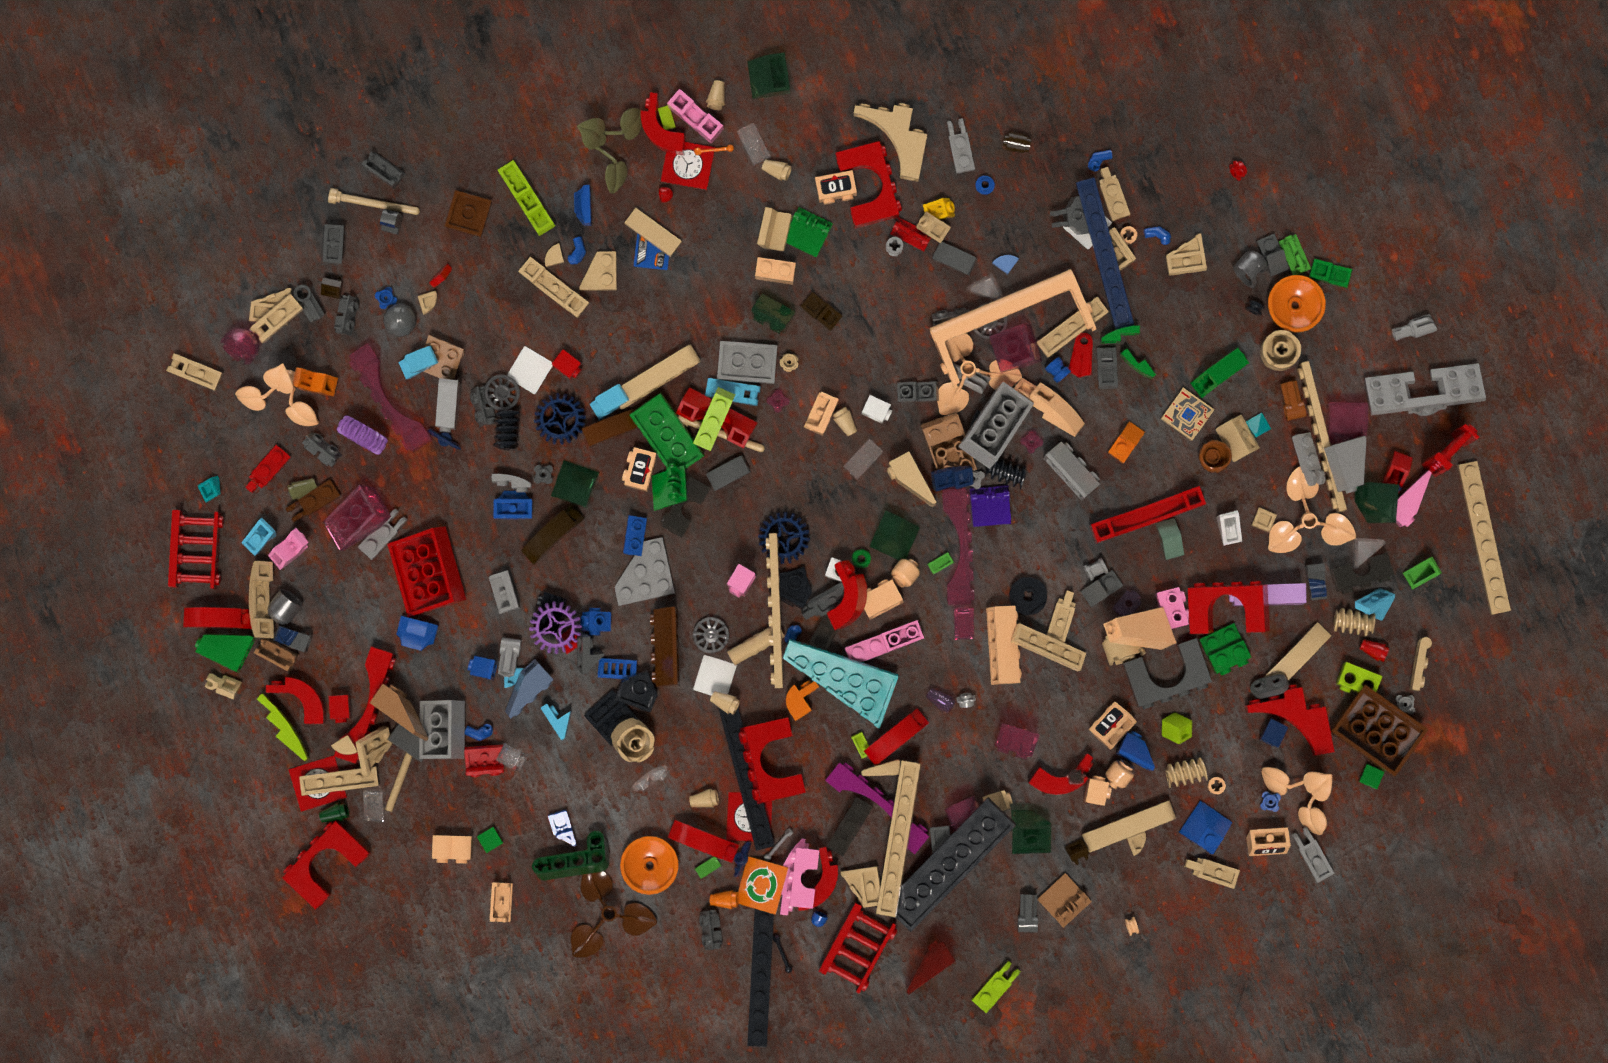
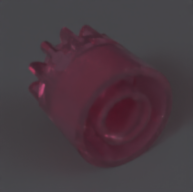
M974 796L944 809L954 832L979 807Z

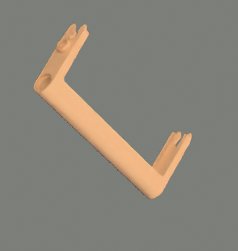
M1072 270L1062 272L929 328L943 362L940 366L944 375L948 374L953 388L956 389L960 381L945 342L1053 296L1070 291L1087 330H1096L1091 313H1093L1089 302H1085Z

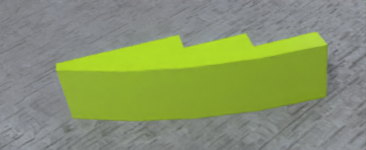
M514 160L498 169L499 174L537 234L541 236L555 227V224Z
M261 694L257 700L271 711L266 718L280 729L276 737L302 760L307 762L310 758L292 724L265 694Z

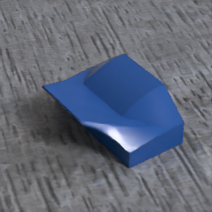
M583 185L580 190L574 193V212L584 226H592L590 185Z
M503 491L499 498L494 499L493 518L532 519V499L528 498L525 492Z
M401 616L396 635L400 638L401 646L422 651L426 646L434 644L439 626Z

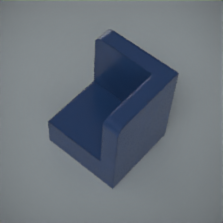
M1269 719L1259 740L1279 748L1288 727L1273 719Z

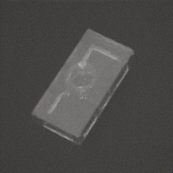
M754 123L737 131L753 165L771 158Z
M868 439L843 467L858 480L883 453V450L871 439Z

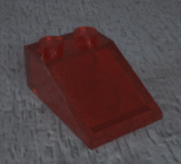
M935 940L927 946L928 950L924 953L905 989L908 995L956 961L942 941L937 942Z

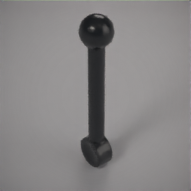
M776 934L773 936V941L777 944L785 964V971L791 973L793 969L788 964L780 944V937Z

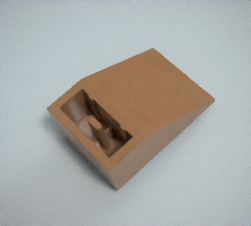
M956 412L920 425L936 470L957 466H971L972 471L977 470L973 457L958 447L965 437V433Z

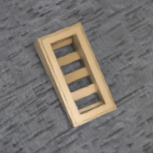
M900 759L861 771V776L899 775Z

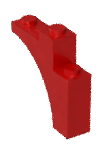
M1297 684L1290 685L1287 691L1282 693V699L1279 696L1268 697V701L1262 703L1260 699L1249 701V705L1245 706L1246 713L1272 714L1290 722L1306 738L1313 756L1335 752L1326 706L1320 707V704L1310 705L1309 710H1307L1303 688H1297Z

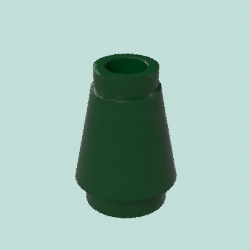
M339 802L320 811L319 817L322 823L345 821V818H349V810L346 803Z

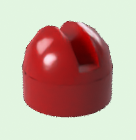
M668 187L659 188L660 202L670 201L673 197L672 190Z

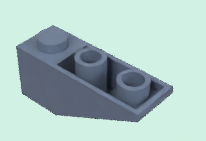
M536 659L529 663L519 674L505 710L510 719L513 716L519 715L523 707L527 703L533 702L537 698V694L542 690H546L553 681L550 674Z

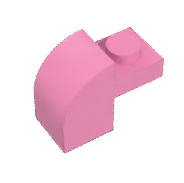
M295 528L284 541L272 549L268 556L281 570L307 549L309 542L306 540L305 535Z

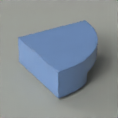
M1004 255L995 259L992 264L1008 275L1019 258L1012 255Z

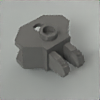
M1079 196L1071 197L1066 208L1050 212V216L1063 214L1064 222L1052 223V228L1064 226L1069 227L1076 235L1089 234Z

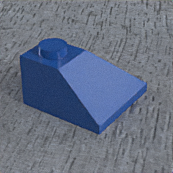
M1134 731L1131 734L1127 732L1116 754L1148 771H1153L1155 766L1145 741L1141 740L1142 736Z
M1199 801L1179 833L1209 854H1214L1232 822L1202 801Z

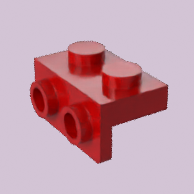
M503 744L464 747L466 776L479 777L483 774L497 776L504 773Z

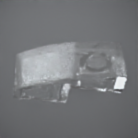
M663 765L651 770L642 776L631 788L636 792H639V790L644 791L650 784L648 781L650 778L654 782L658 780L662 782L668 775L666 771L668 767Z

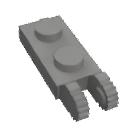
M963 118L958 119L961 134L954 135L953 123L947 121L948 138L956 174L975 170Z
M1311 433L1292 436L1300 467L1308 486H1315L1316 483L1319 485L1324 484L1325 473L1321 470Z
M396 509L386 519H383L358 546L371 560L384 549L407 521L405 517L401 518L394 528L389 524L399 512Z
M1305 827L1302 829L1303 834L1310 843L1303 845L1299 835L1296 833L1292 834V837L1299 847L1298 850L1314 879L1319 883L1335 873L1317 841L1313 839L1308 828Z

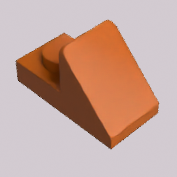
M1129 421L1108 451V454L1124 463L1145 432Z

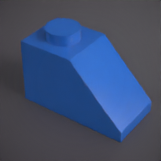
M474 656V659L469 661L468 670L472 676L494 681L498 662Z

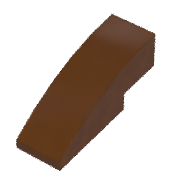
M636 408L582 428L589 447L591 448L637 429V425L630 417V414Z

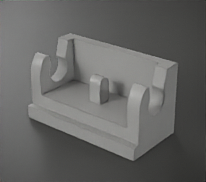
M509 571L491 575L489 581L499 614L519 609L520 606Z

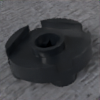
M1032 577L1021 578L1011 587L1009 592L1010 604L1015 606L1016 611L1022 615H1035L1045 607L1047 589L1038 579ZM1025 591L1033 593L1032 601H1025L1023 599Z

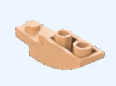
M1022 378L1013 388L1034 403L1033 407L1044 413L1043 419L1075 437L1085 423L1076 411L1062 397L1041 382L1038 386H1035Z

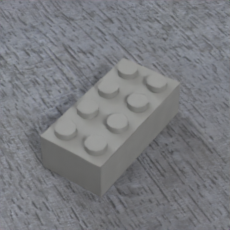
M1002 382L995 389L958 447L990 469L997 462L1034 403L1005 382Z

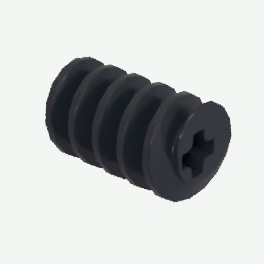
M502 410L496 413V416L501 419L495 421L500 427L495 428V432L499 434L495 435L494 439L499 442L494 443V447L500 450L517 451L512 445L518 444L513 438L518 437L519 434L514 433L513 430L519 429V426L514 425L515 422L520 421V419L515 417V415L520 414L519 411Z
M1002 458L999 462L997 460L990 469L987 468L985 477L991 473V479L993 480L998 476V482L1005 478L1006 485L1013 481L1014 488L1019 483L1021 490L1027 474V466H1023L1020 470L1019 463L1012 467L1011 460L1005 464V458Z

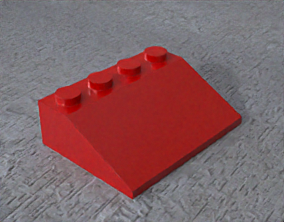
M446 526L431 528L387 544L408 617L466 600Z

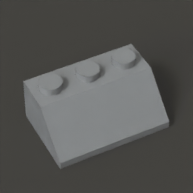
M1061 441L1043 459L1082 501L1100 485L1098 482L1100 479L1093 471L1089 472L1085 468L1087 465L1080 457L1076 458L1072 454L1074 450L1068 443L1063 444Z
M420 701V722L429 739L425 741L420 738L419 759H464L465 701Z

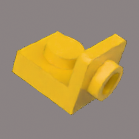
M941 198L923 205L924 212H928L939 220L955 217V206L950 198Z

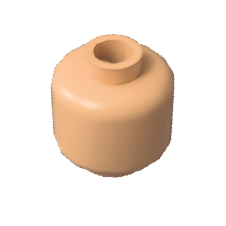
M912 559L899 560L891 571L893 582L902 588L910 587L920 575V571L917 568L918 564Z
M1125 760L1114 761L1105 773L1108 779L1107 782L1115 789L1117 787L1125 788L1134 777V768Z

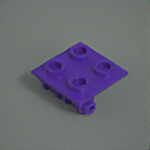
M1008 486L970 489L973 527L1011 524Z

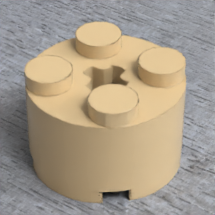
M1278 330L1271 333L1263 341L1260 348V356L1264 365L1275 371L1289 369L1297 362L1301 354L1300 341L1291 332L1286 330ZM1279 346L1281 347V350H1285V352H1283L1282 355H1280V353L1276 351L1279 348Z
M1105 636L1106 639L1102 643L1110 666L1114 662L1116 665L1137 659L1136 654L1138 653L1141 656L1146 654L1144 647L1111 643L1108 636Z
M629 718L618 724L611 734L614 748L628 762H642L654 750L655 739L652 732L643 722L634 718Z

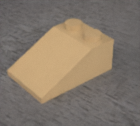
M910 452L888 463L887 473L891 480L895 479L898 484L929 506L933 507L936 505L937 502Z

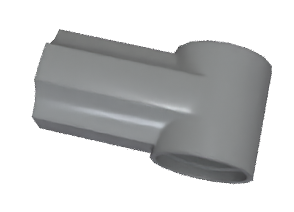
M502 637L498 674L504 677L515 675L517 657L520 656L521 640Z

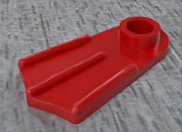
M1081 333L1076 337L1070 359V373L1078 378L1092 374L1093 340L1087 333ZM1082 338L1087 339L1086 345L1081 344L1080 340Z

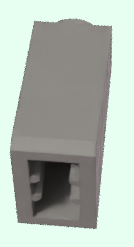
M439 378L435 426L440 428V432L451 433V430H456L462 387L458 380Z
M1366 436L1324 448L1338 492L1346 491V494L1357 491V486L1364 484Z

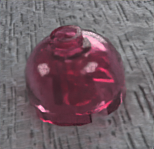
M249 328L231 329L220 341V343H224L222 348L228 355L237 361L241 358L245 361L244 364L250 365L253 362L260 348L258 339L255 337L256 334Z

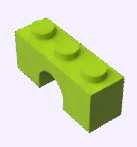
M720 387L717 388L693 444L711 451L736 394Z

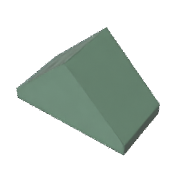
M1172 518L1155 523L1165 560L1183 556L1182 537L1175 519Z

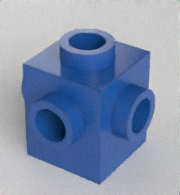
M589 608L588 612H582L580 618L582 631L589 632V635H600V632L611 631V612H601V608Z

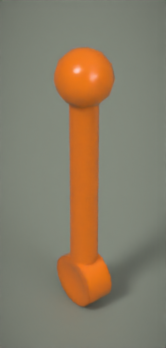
M729 144L727 147L704 150L696 148L694 153L700 155L702 152L727 150L732 152L734 146Z

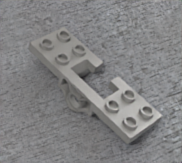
M1479 363L1431 369V381L1437 382L1439 395L1410 397L1408 384L1415 383L1413 372L1365 378L1364 383L1371 415L1408 411V414L1415 413L1420 416H1428L1439 410L1446 409L1450 405L1485 401L1486 395Z

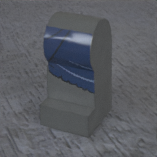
M383 209L380 218L381 231L398 235L403 216L399 212Z
M1324 563L1306 565L1305 572L1310 600L1327 599Z
M278 626L273 640L307 653L313 637Z

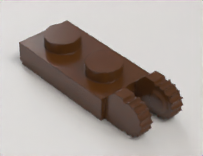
M328 480L285 509L288 513L302 506L304 511L292 518L293 523L333 502L340 497V494L332 481Z

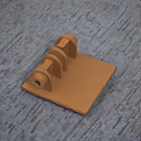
M429 335L425 347H432L438 363L423 372L441 379L454 380L460 360L465 354L464 349Z
M1066 873L1037 899L1063 928L1092 902Z

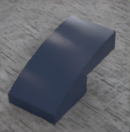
M971 466L950 467L931 472L932 487L936 492L950 487L960 489L974 484Z

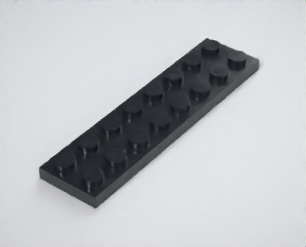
M988 797L901 886L895 918L911 932L1016 826V823Z

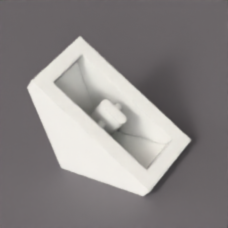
M1234 511L1218 515L1216 519L1223 545L1242 542L1239 512Z

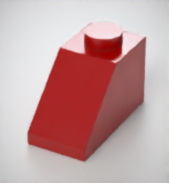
M1395 451L1387 466L1378 492L1383 494L1384 492H1391L1397 486L1402 487L1410 472L1413 458Z

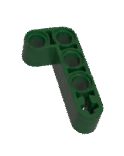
M592 831L587 836L588 850L537 858L532 863V870L540 880L544 881L605 871L609 866L608 842L600 831ZM601 840L599 844L594 845L595 841ZM598 858H603L600 862L595 863ZM579 861H584L583 864L576 866ZM560 864H565L564 867L558 869Z

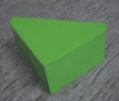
M1430 557L1405 571L1403 575L1413 590L1442 572L1433 557Z

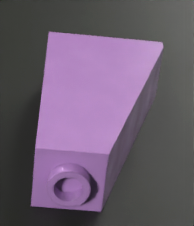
M1306 583L1268 585L1269 606L1302 605L1306 603ZM1229 595V602H1232V606H1243L1238 598Z

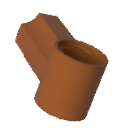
M1297 381L1280 384L1286 420L1290 421L1306 417V409L1300 397Z

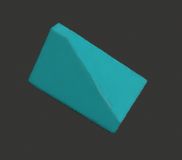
M1262 413L1246 421L1254 438L1271 430Z
M218 476L211 477L198 485L205 503L221 494Z

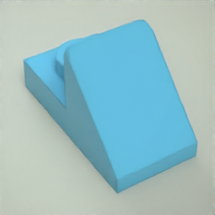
M427 346L405 355V359L398 363L405 378L411 379L436 365L438 361L432 347Z
M617 384L595 397L596 400L590 403V406L598 419L602 420L629 401V398L621 385Z
M261 518L241 543L256 556L268 541L276 537V531Z
M1379 588L1355 601V609L1369 616L1375 613L1376 619L1383 620L1395 598V594Z
M545 704L541 707V710L563 741L566 739L572 712L570 711L557 719L556 716L559 714L555 707Z

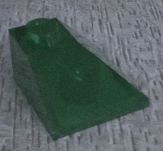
M563 460L551 497L587 509L600 472Z
M1364 482L1363 485L1357 486L1355 503L1367 523H1396L1399 485Z
M885 511L869 547L897 560L906 559L920 528L893 513Z
M1011 810V819L1016 823V826L1011 830L1012 854L1051 853V822L1032 810Z

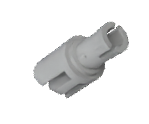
M1427 314L1409 320L1408 325L1392 329V334L1395 341L1409 336L1418 338L1437 331V327L1431 315Z
M952 362L958 378L962 379L961 366ZM976 372L973 377L966 378L963 385L982 394L984 392L983 389L988 385L986 382H989L991 378Z

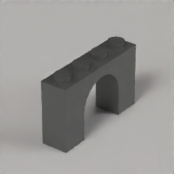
M1197 638L1177 645L1184 665V674L1181 681L1172 688H1162L1151 681L1142 657L1122 664L1137 708L1142 706L1144 710L1153 707V702L1158 700L1161 703L1172 700L1171 696L1179 694V697L1190 694L1189 690L1197 688L1198 691L1208 688V683L1212 681Z

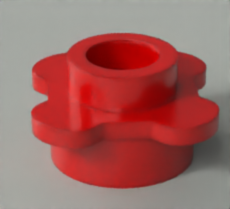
M1233 161V164L1229 165L1231 175L1238 181L1247 174V168L1243 162Z

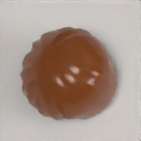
M1211 440L1202 446L1198 458L1205 470L1211 473H1219L1229 466L1232 460L1231 449L1222 441Z

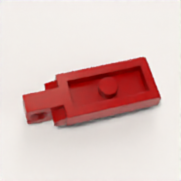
M276 444L249 476L251 481L245 488L253 493L258 487L262 489L264 486H267L291 459V456Z

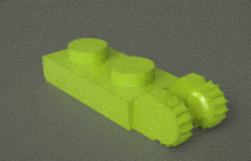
M1009 961L990 978L972 999L985 1013L992 1008L1021 972L1018 969L1014 970L1008 980H1006L1002 974L1010 968L1012 963Z

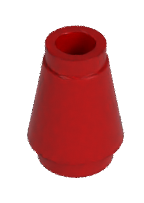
M1364 639L1360 650L1376 661L1384 662L1390 648L1386 647V644Z

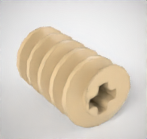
M1341 608L1339 612L1336 609L1334 631L1341 627L1342 633L1348 628L1349 634H1352L1354 629H1356L1357 635L1360 634L1361 630H1364L1365 636L1368 635L1369 631L1373 634L1375 613L1370 614L1368 618V614L1362 613L1360 615L1358 610L1353 615L1351 609H1348L1346 614L1344 608Z
M1201 758L1197 759V764L1194 759L1190 760L1189 765L1186 761H1183L1182 767L1178 762H1175L1174 768L1171 764H1168L1167 770H1165L1169 788H1171L1172 782L1178 787L1179 781L1186 785L1187 779L1192 784H1194V778L1201 782L1202 776H1204L1207 780L1206 767Z

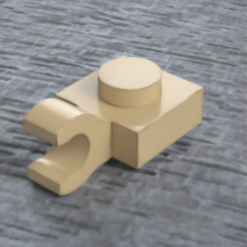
M209 674L205 687L210 690L216 689V693L234 700L241 688L242 682L226 675L223 678H219L214 674Z

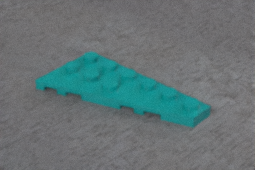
M792 639L788 640L783 654L784 660L799 671L804 672L814 682L819 683L829 693L853 708L862 717L868 719L874 726L880 729L899 677L898 674Z

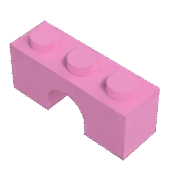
M680 89L667 103L671 111L711 144L724 130L723 125L709 113L706 114Z
M738 564L727 583L730 593L738 598L741 595L745 597L756 578V574Z
M796 848V852L792 851L791 863H794V871L789 873V882H792V890L787 891L786 902H790V906L813 909L815 889L805 887L801 883V875L807 869L817 870L819 850Z

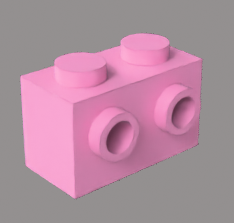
M1177 587L1155 594L1158 607L1164 608L1171 629L1189 625V610H1185L1183 602H1186L1183 590L1180 591V588Z

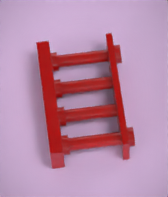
M1470 424L1462 425L1450 433L1454 439L1441 453L1438 452L1432 455L1421 465L1427 471H1430L1434 477L1445 473L1453 466L1450 462L1452 456L1462 446L1465 447L1479 438L1477 435L1478 431Z
M172 510L168 587L179 588V584H182V582L210 583V589L217 590V585L221 583V575L218 574L220 528L224 526V517H221L220 512H214V518L186 517L183 515V511ZM182 526H214L213 537L184 536L182 534ZM181 545H213L212 556L183 555L181 553ZM183 563L211 564V575L182 574L180 572V565H183Z
M855 903L824 959L819 972L826 975L827 971L829 973L833 972L857 985L856 992L860 994L861 990L865 992L870 983L867 979L889 939L893 940L898 930L895 929L896 924L894 923L889 928L863 914L862 906ZM860 920L884 933L886 936L881 945L854 931V928H852L854 921ZM845 938H852L876 951L877 953L872 962L846 949L845 945L842 944ZM836 954L839 956L843 955L867 968L863 979L835 965L836 963L833 960Z

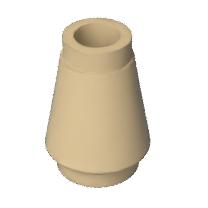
M718 80L713 82L706 100L708 108L722 110V106L725 105L724 82Z
M765 159L762 165V170L780 181H787L792 169L788 163Z
M843 407L833 413V420L847 436L857 432L850 410Z
M717 691L713 692L710 699L711 702L727 714L731 713L734 715L740 704V700L737 697Z
M708 789L689 798L691 807L714 808L715 805H719L717 790Z

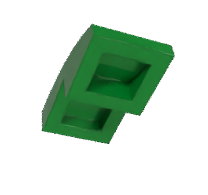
M1314 259L1309 277L1348 289L1353 270Z
M1140 325L1112 331L1101 338L1100 344H1119L1121 336H1138L1140 334Z
M1128 349L1120 354L1121 358L1139 374L1149 379L1156 376L1146 360L1138 364Z

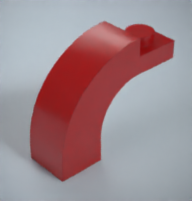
M650 92V97L646 98L645 109H648V111H641L640 113L645 134L658 149L669 154L684 155L685 134L667 131L659 125L657 121L659 95L658 93Z
M849 560L840 561L834 565L844 586L842 602L839 606L827 612L834 630L843 629L855 622L863 612L867 600L865 577L863 574H855V568Z
M184 608L183 627L252 629L249 609Z
M285 677V685H283V681H271V685H266V693H290L300 699L304 707V724H326L324 703L318 692L306 682Z
M917 708L870 745L864 752L876 766L928 725L929 722Z
M1085 754L1076 769L1066 777H1054L1039 767L1028 784L1043 793L1052 795L1075 791L1089 779L1083 772L1088 773L1094 764L1091 762L1093 757Z
M674 820L668 838L731 863L739 847L738 844Z
M827 847L819 848L822 877L818 884L812 888L815 889L813 908L823 903L831 895L838 878V865L830 866L829 862H832L833 859L831 850L827 851ZM798 907V910H799V911L811 909V908Z

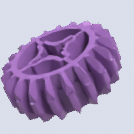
M344 416L338 424L337 431L372 453L381 454L382 450L385 449L388 442L387 438L354 418Z
M552 602L553 608H549L548 603H546L545 607L547 610L543 611L539 607L538 610L541 614L533 613L537 620H530V623L535 624V627H530L529 630L536 631V634H532L531 638L538 637L535 645L542 642L543 644L540 649L543 650L545 646H548V653H551V649L555 648V654H558V648L560 647L563 652H566L564 646L568 645L570 649L573 648L569 642L572 640L577 643L578 640L573 637L574 635H581L580 632L575 631L576 628L582 627L579 624L575 625V622L579 621L580 618L576 617L573 619L572 617L576 614V611L574 610L569 613L568 611L571 608L569 605L565 610L562 609L564 605L562 602L559 608H556V602ZM553 612H561L569 620L559 622L555 619ZM547 614L550 621L549 626L539 631L540 621ZM551 618H553L554 622H557V624H565L558 629L560 637H558L557 633H554V631L546 632V630H549L552 627ZM572 625L570 636L567 640L563 641L562 629ZM553 634L558 644L548 643L542 636Z

